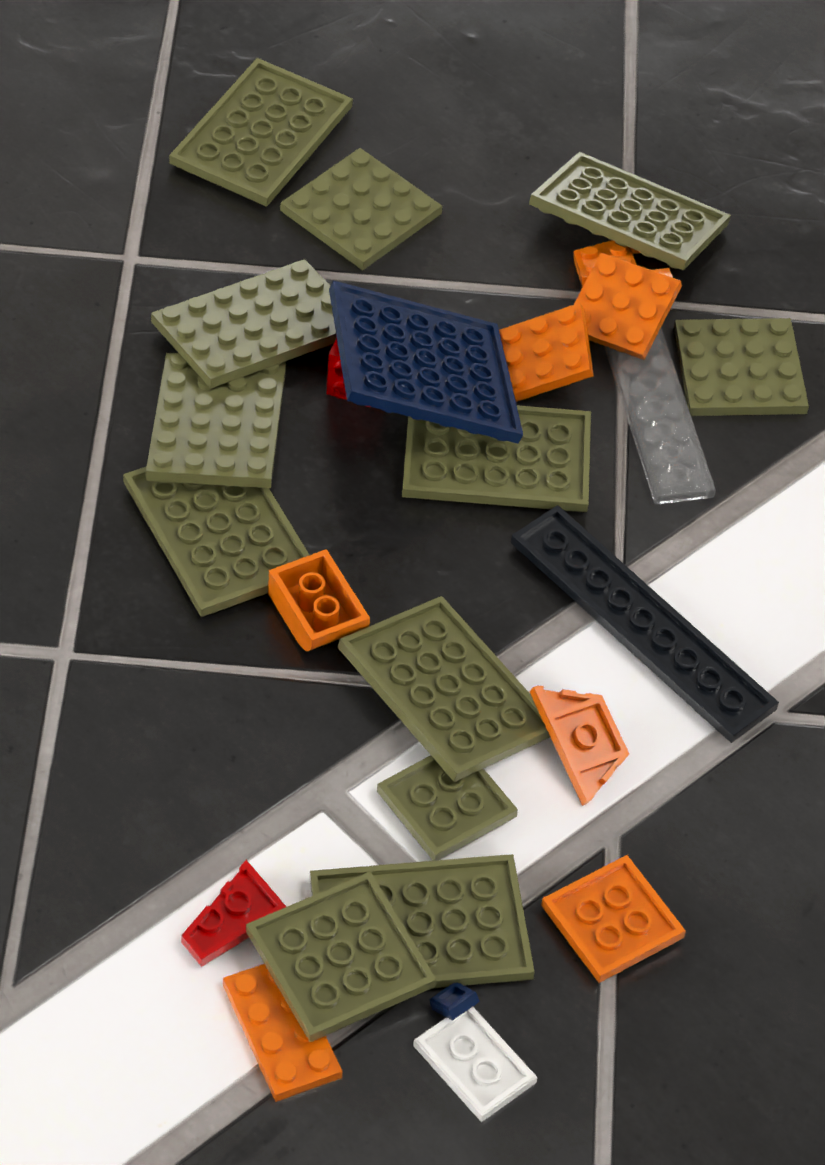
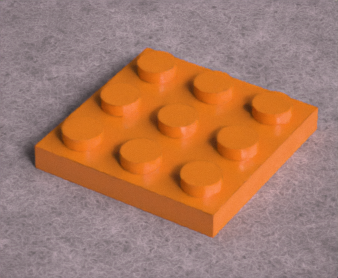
M600 253L574 304L581 303L584 308L588 339L590 341L645 360L682 284L681 280Z
M581 303L499 330L516 402L594 376L585 311Z
M628 855L542 898L541 906L598 983L685 937L686 930Z

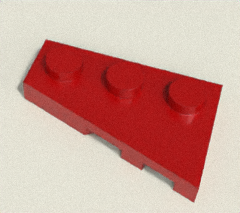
M246 859L239 867V872L230 882L227 881L220 889V894L212 904L206 906L181 935V943L199 965L203 967L248 939L246 924L283 909L286 905Z

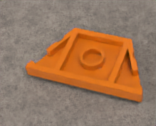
M535 686L529 691L582 806L586 805L627 758L629 751L602 695L592 693L579 694L576 691L565 689L556 692L544 690V686Z

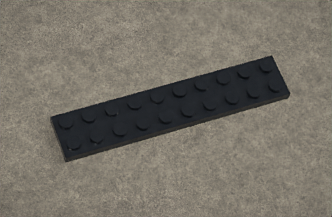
M555 506L512 535L511 544L730 743L777 710L779 702L560 506Z

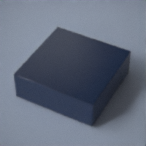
M460 983L451 984L429 1000L434 1011L452 1021L480 1002L474 990Z

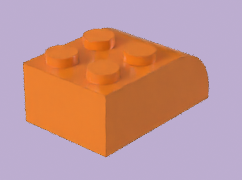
M327 549L269 570L268 595L293 636L305 651L316 649L369 627V615Z

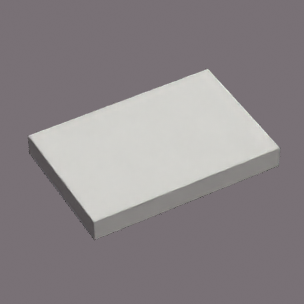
M474 1007L453 1021L446 1017L414 1039L413 1046L481 1122L537 1082V1076Z

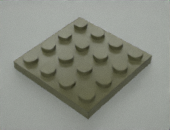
M359 148L283 200L280 204V211L363 271L441 215L442 205Z
M791 318L675 320L674 333L689 416L807 414L809 404Z
M371 871L246 924V933L309 1042L436 987V977Z

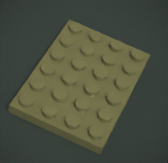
M256 58L169 155V164L267 207L352 108L353 98Z
M578 152L534 191L529 201V205L538 208L543 213L558 216L569 224L579 225L588 229L592 234L614 240L620 246H628L641 252L646 257L656 258L667 263L672 268L685 270L728 226L731 217L727 213L582 152Z
M305 259L151 313L152 324L210 389L334 344L337 337L329 294L330 285Z
M166 353L146 466V481L271 488L286 374V361L210 389L179 353Z
M517 405L523 431L519 444L499 441L496 438L481 434H471L468 431L454 427H443L438 423L426 420H415L408 416L402 497L552 509L558 505L565 511L587 512L589 504L591 411Z
M146 467L123 474L125 486L201 617L267 594L269 570L309 556V553L269 488L146 481Z
M442 596L339 640L338 649L454 782L550 738L531 694Z
M513 854L310 871L309 879L312 896L371 871L436 977L437 982L434 988L448 987L453 983L475 985L534 979L533 960Z

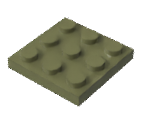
M431 755L377 784L378 794L433 861L441 860L517 817L518 809L485 769L454 782Z

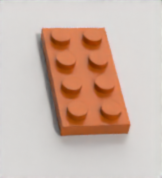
M265 964L223 978V987L275 1102L342 1078V1069L327 1037L324 1036L309 1042Z

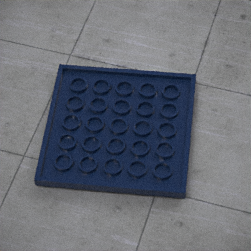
M333 280L329 288L347 401L360 406L366 405L378 408L387 413L394 412L410 416L415 420H426L438 423L443 427H454L468 431L471 434H481L496 438L499 441L519 444L523 431L498 324Z

